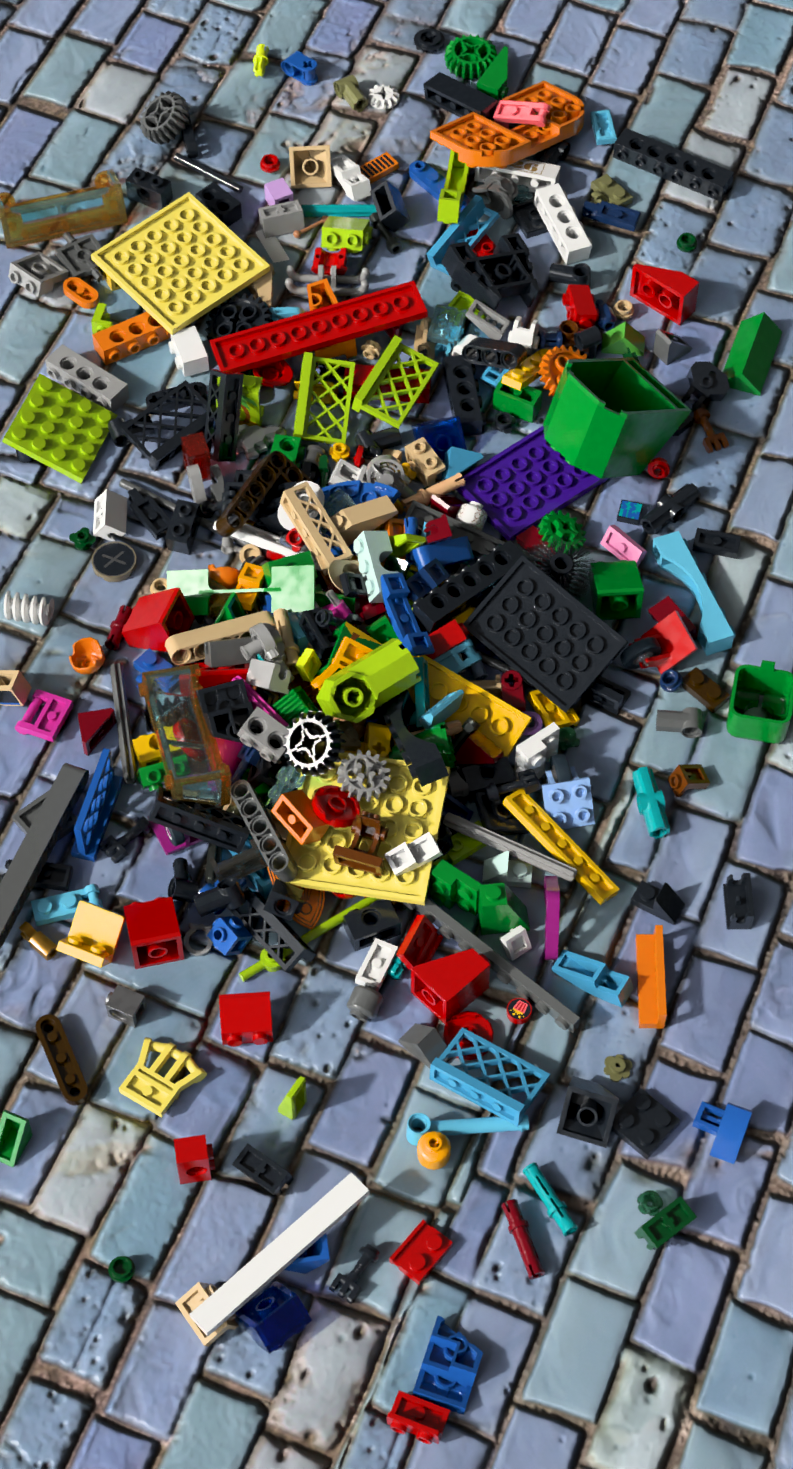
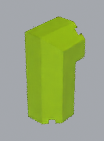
M392 638L325 679L316 697L323 712L335 718L359 723L372 715L377 707L421 681V676H416L420 671L410 651L407 648L402 650L398 646L402 642L399 639Z

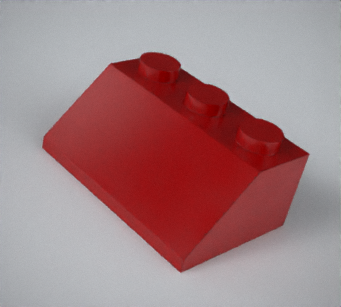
M191 662L179 665L180 694L187 695L188 698H195L196 690L230 682L238 675L246 680L250 663L214 668L209 667L205 662Z

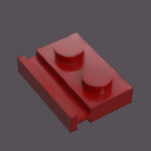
M417 915L396 955L411 970L416 965L431 961L443 936L438 935L437 929L425 915Z
M422 1220L389 1258V1262L396 1265L401 1272L420 1285L453 1247V1242L433 1226H429L425 1220Z

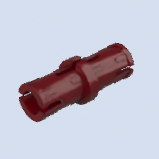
M125 605L120 606L116 619L111 622V630L104 643L110 650H112L113 645H115L113 650L119 649L123 638L121 633L123 626L132 613V608L126 606L125 611Z

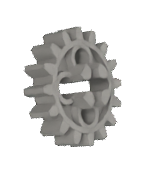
M361 750L357 751L356 756L350 752L347 759H342L337 771V783H343L341 791L348 790V797L351 798L353 795H356L359 802L362 797H365L367 802H370L371 796L379 799L380 794L386 792L387 785H389L391 779L388 777L391 770L385 768L386 760L380 762L378 760L380 755L376 754L372 757L370 750L366 752V755H363ZM362 764L365 766L364 773H360ZM364 778L367 779L366 788L362 785Z

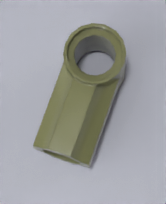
M351 74L334 81L333 87L340 99L344 98L353 110L361 112L368 105V98L360 90L354 75Z

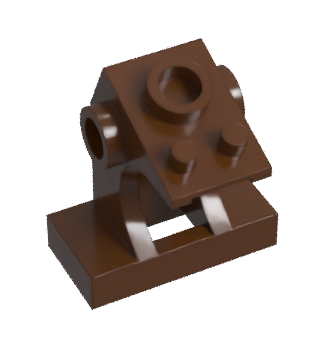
M362 811L361 815L356 814V819L353 821L351 833L355 834L349 848L335 846L333 851L334 863L382 877L385 869L383 858L376 855L381 841L385 842L389 831V828L386 827L387 822L380 821V815ZM362 838L373 840L369 852L358 849Z

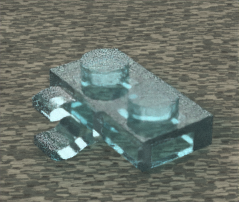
M294 766L282 767L276 775V784L267 794L269 799L265 807L271 811L283 793L291 792L294 788L301 787L306 777L304 775L299 777L300 773L296 772Z

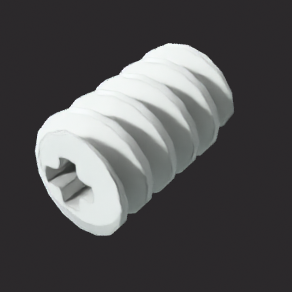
M8 590L3 604L4 616L7 620H11L14 617V620L17 622L23 619L25 623L32 621L34 625H37L40 622L42 626H47L53 616L54 599L52 598L49 604H47L46 597H42L41 601L38 602L37 595H34L32 600L29 601L28 594L25 593L23 599H20L19 592H16L14 597L11 598V591Z

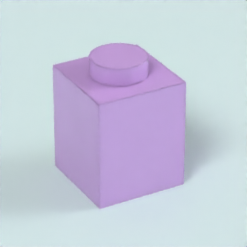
M283 177L264 184L265 200L269 206L294 201L293 192Z

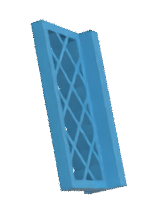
M462 1027L439 1058L436 1057L431 1063L429 1079L518 1127L523 1120L525 1112L550 1079V1074ZM464 1037L473 1042L474 1047L461 1049L459 1043ZM490 1051L495 1054L496 1059L483 1061L481 1052ZM476 1053L478 1062L465 1064L463 1055ZM459 1056L461 1065L452 1066L445 1061L448 1058ZM512 1063L517 1066L518 1071L505 1073L502 1064ZM498 1065L500 1074L487 1076L485 1067ZM481 1068L483 1077L474 1078L468 1075L467 1070ZM535 1075L540 1078V1081L527 1085L525 1076ZM521 1078L522 1086L509 1088L507 1079ZM503 1080L505 1088L496 1090L490 1086L489 1082ZM525 1092L526 1100L522 1104L513 1099L512 1094Z

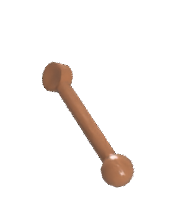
M322 216L320 221L300 231L295 230L293 236L300 238L301 234L324 224L328 216Z

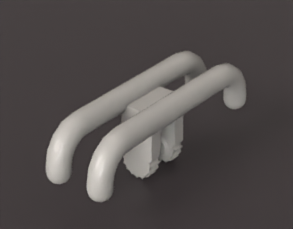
M292 265L286 268L289 277L285 280L286 288L291 293L297 295H308L307 287L296 286L293 281L313 283L327 278L335 296H361L369 288L367 279L369 278L370 270L366 267L357 276L337 275L336 265H332L330 275H324L323 265H318V275L298 274ZM337 284H361L358 288H336Z

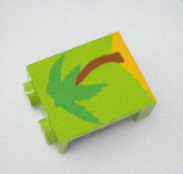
M244 375L239 425L261 426L265 412L264 406L260 405L259 396L263 381L262 377ZM218 376V380H217V385H218V387L220 386V377H219V376Z

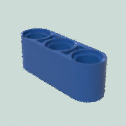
M468 536L437 542L412 550L418 571L435 558L443 567L474 559Z

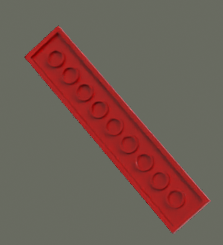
M410 281L209 341L220 371L226 373L243 372L304 354V352H311L428 317V311L415 281Z

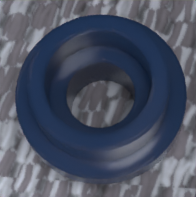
M669 669L661 674L660 686L664 691L674 692L682 686L683 677L678 671Z

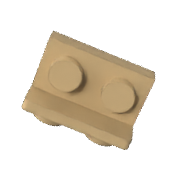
M422 437L404 446L406 462L416 472V476L427 489L435 485L437 474L445 470V465L426 439Z
M198 1282L175 1304L202 1344L209 1347L228 1329L235 1330L239 1325L235 1321L236 1315L234 1313L209 1336L199 1328L190 1318L189 1314L218 1289L213 1284Z

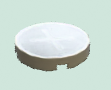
M108 542L102 544L93 553L92 568L94 573L105 581L119 582L130 577L133 570L135 571L137 568V557L134 549L128 544Z

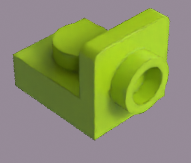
M98 302L91 320L93 334L113 326V322H110V313L107 312V304Z

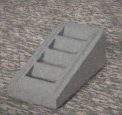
M477 299L473 301L465 314L481 331L494 340H500L511 321ZM476 308L480 311L478 315L474 314Z

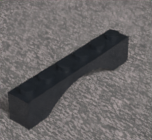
M408 689L378 707L413 780L418 778L423 787L449 775L436 744L419 739L408 731L410 718L415 710Z

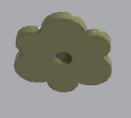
M621 1054L615 1057H606L604 1073L610 1075V1079L613 1082H619L622 1078H629V1071L632 1069V1062L630 1060L624 1059Z

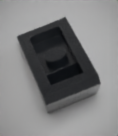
M642 880L630 900V904L673 925L685 907L682 899L666 882L659 889Z

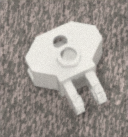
M517 316L514 321L513 330L509 332L508 342L523 345L527 350V355H532L534 349H537L539 346L540 336H537L539 321L534 319L531 328L526 329L523 328L522 317Z

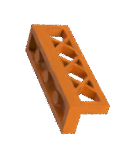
M655 925L654 934H636L635 938L639 1028L664 1029L667 1009L663 925Z

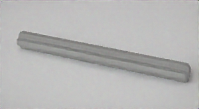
M447 813L444 817L443 824L450 829L502 852L509 851V855L569 882H572L576 877V868L452 813Z

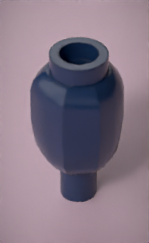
M602 299L597 300L595 304L596 309L599 311L598 326L605 331L615 328L617 317L613 309L604 303Z

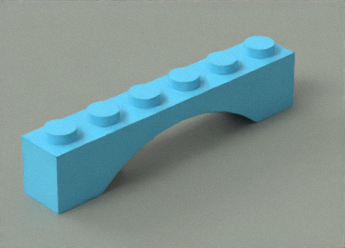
M679 531L654 538L652 553L660 569L671 573L681 580L696 598L701 615L697 639L706 656L731 649L733 639L735 638V630L732 625L728 624L724 609L717 604L715 592L709 589L707 578L703 572H700L696 557L691 555L687 540L682 538Z

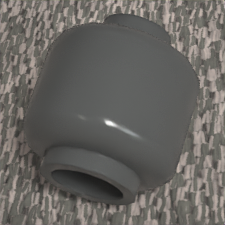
M367 982L365 986H355L347 1002V1008L350 1010L349 1014L363 1022H368V1019H375L384 1001L383 996L378 993L379 988Z

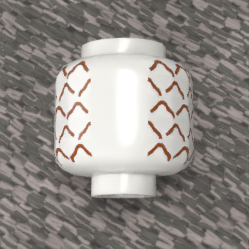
M471 501L470 504L465 503L460 506L456 520L482 531L487 519V513L482 509V504Z

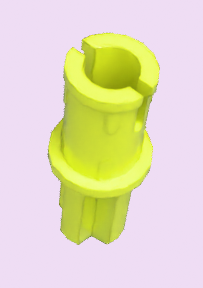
M265 44L257 46L256 55L253 58V71L256 77L265 74V68L269 62V47H265Z

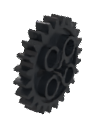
M244 293L242 298H239L238 294H236L234 300H231V298L227 299V303H221L220 308H214L215 314H209L211 320L206 321L208 326L205 329L208 334L206 337L208 340H212L273 322L272 312L266 302H263L260 297L255 298L254 294H252L248 298L246 293Z

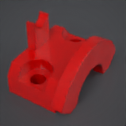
M316 248L311 271L318 274V265H323L324 275H330L332 265H336L337 275H344L347 272V248H341V251L338 253H330L322 248Z

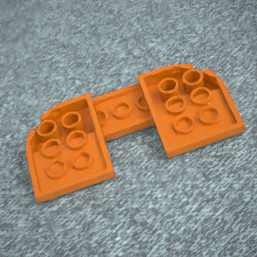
M542 81L502 100L538 102L550 105L551 110L546 115L545 127L522 124L509 130L472 112L431 130L430 139L458 153V161L465 163L468 167H497L503 169L510 164L577 135L584 126V103L575 95L546 81Z

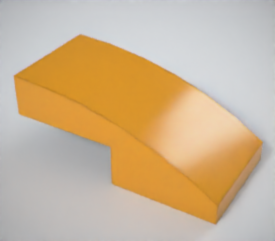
M246 562L238 576V584L235 589L262 588L265 580L262 566ZM260 592L236 594L243 609L252 611Z

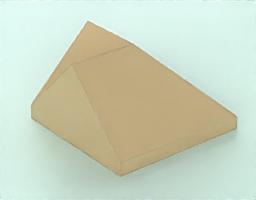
M330 145L289 147L291 189L332 187Z

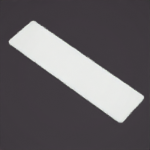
M263 230L256 232L273 263L290 260L276 236L265 238Z

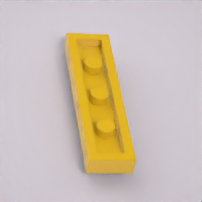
M538 350L516 368L505 373L501 383L519 391L542 376L538 374V371L541 369L538 365L541 362V358L549 350Z

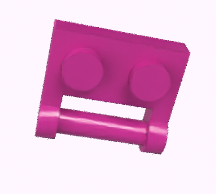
M37 689L32 695L33 700L22 720L17 722L15 730L23 735L30 734L54 742L73 708V701ZM46 703L35 724H31L40 705Z

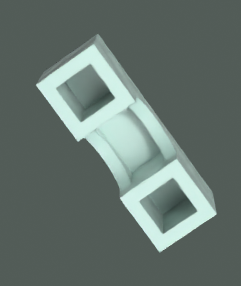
M362 531L353 542L354 551L359 562V571L363 576L369 603H384L380 577L382 574L399 573L398 571H388L380 564L393 551L387 531Z

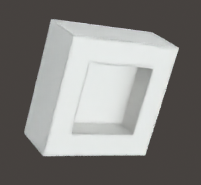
M521 925L515 929H510L509 933L499 937L501 946L504 948L507 957L512 961L532 949L526 929Z

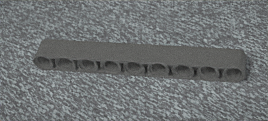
M68 763L63 764L0 883V949L88 782L89 770Z

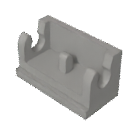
M298 200L258 208L261 229L263 228L265 238L288 234L305 228L303 210Z
M251 658L245 681L255 687L288 694L291 672L286 669L284 678L280 680L278 675L281 665Z

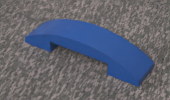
M402 572L382 574L380 579L383 600L389 620L398 639L413 656L434 654L435 649L427 631L421 632L407 600L410 590Z

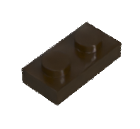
M697 667L683 677L681 687L712 713H715L730 699L729 693Z

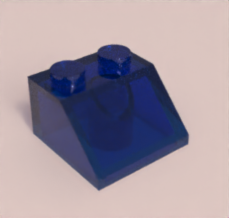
M276 1280L235 1312L236 1319L259 1347L269 1354L280 1349L285 1341L294 1334L302 1332L306 1325L312 1321L298 1295Z

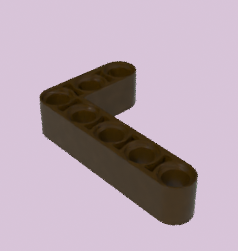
M273 451L259 462L216 522L217 532L223 537H229L241 529L272 485L312 480L282 452Z

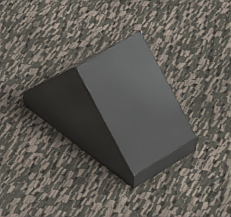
M661 329L656 331L653 353L666 365L693 349L679 335Z
M417 1023L398 1040L403 1047L429 1069L433 1060L436 1057L439 1058L447 1048V1045L434 1027Z

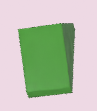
M626 321L603 334L601 353L622 355L628 352L627 348L629 347L631 353L636 352L637 356H644L645 337Z

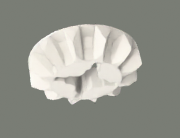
M384 84L380 87L375 85L374 89H369L368 102L377 109H390L399 102L397 88H392L391 85L384 86Z

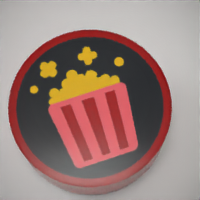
M512 999L507 1005V1017L514 1024H524L531 1018L532 1006L526 999Z

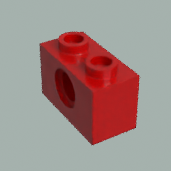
M205 1135L174 1139L180 1184L212 1180L210 1170H215L212 1143H206Z

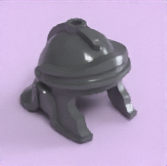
M494 173L485 178L483 185L472 188V192L486 193L490 203L485 204V207L499 213L505 220L512 217V203L518 195V186L512 179H507L503 175Z

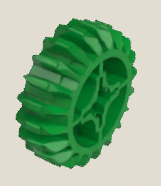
M470 34L469 36L462 35L461 38L456 37L454 41H450L445 50L444 60L447 69L450 70V74H455L456 78L461 76L463 80L470 78L472 81L473 78L480 79L498 54L492 41H487L486 37L480 38L479 34L477 36Z

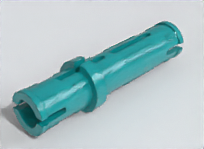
M536 1162L529 1164L523 1169V1173L548 1209V1216L554 1218L564 1236L573 1234L578 1229V1225L568 1213V1206L559 1199L539 1169Z

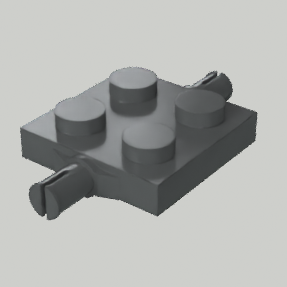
M65 232L63 238L68 243L55 250L57 258L70 271L69 273L72 277L83 279L93 275L98 283L103 282L105 276L100 272L102 269L91 258L92 253L102 248L100 243L92 234L75 239L71 232Z

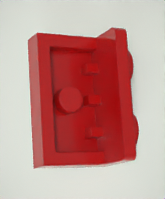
M399 1390L391 1412H388L387 1424L391 1425L390 1429L397 1433L405 1434L409 1432L417 1435L416 1439L423 1443L432 1444V1442L439 1444L451 1410Z

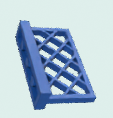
M103 748L74 827L76 839L71 850V856L74 858L95 862L100 849L99 845L103 841L124 782L122 776H117L114 773L110 749Z

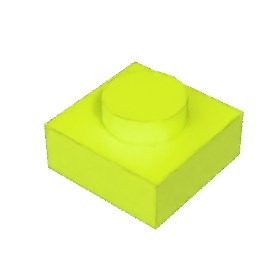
M306 648L301 657H299L295 667L303 681L312 682L322 663L314 649Z

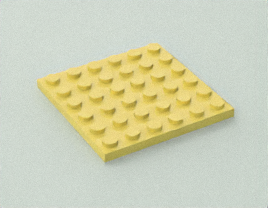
M190 192L91 254L92 261L172 335L270 272V265Z
M305 753V759L310 763H314L308 753ZM339 753L338 756L341 760L343 758L347 759L349 753ZM379 757L378 760L380 762L386 760L385 768L391 770L388 776L391 778L390 783L387 785L386 792L380 794L379 799L371 796L370 802H367L365 797L361 798L359 802L361 809L359 815H361L362 811L380 815V821L387 822L386 827L389 828L388 836L385 842L381 841L376 855L383 858L385 869L382 877L335 864L333 858L335 846L349 848L355 834L351 833L352 826L338 828L330 825L320 841L301 845L288 831L286 846L298 866V874L292 881L286 883L296 887L425 905L433 860L412 871L396 876L384 854L404 842L407 844L413 842L427 832L433 835L437 843L450 776V767L446 766L448 776L422 787L418 778L413 780L404 760ZM341 761L334 762L336 769H328V774L326 775L320 774L318 777H313L312 775L304 776L301 772L297 790L301 789L312 801L314 794L320 787L327 785L342 787L343 783H337V771ZM363 764L360 773H364L365 766ZM364 778L362 785L366 788L367 779ZM362 838L358 849L369 852L373 840Z

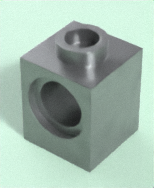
M117 985L114 992L111 991L105 1000L108 1017L134 1028L147 1008L144 995Z

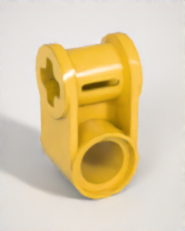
M367 722L364 734L363 755H366V752L370 750L371 756L376 754L383 758L388 756L391 733L387 725Z

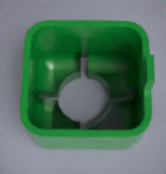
M762 660L761 666H739L735 672L726 722L727 732L731 736L772 744L783 742L788 733L793 710V674L791 672L774 669L775 662ZM761 695L763 696L762 708L767 710L773 719L744 715V713L748 709L758 707Z

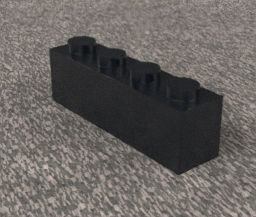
M441 72L423 84L426 101L458 117L475 112L491 121L494 120L493 116L498 105L497 99Z

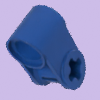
M295 51L282 61L281 67L284 73L298 80L303 85L311 86L318 82L316 74L317 62L314 59L305 56L300 51Z

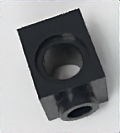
M276 878L263 910L291 922L294 913L299 914L304 904V900L301 899L303 889Z

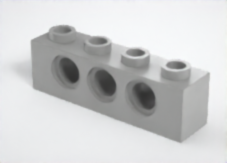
M63 344L45 359L47 373L52 379H57L68 389H73L81 396L113 413L129 399L127 383Z

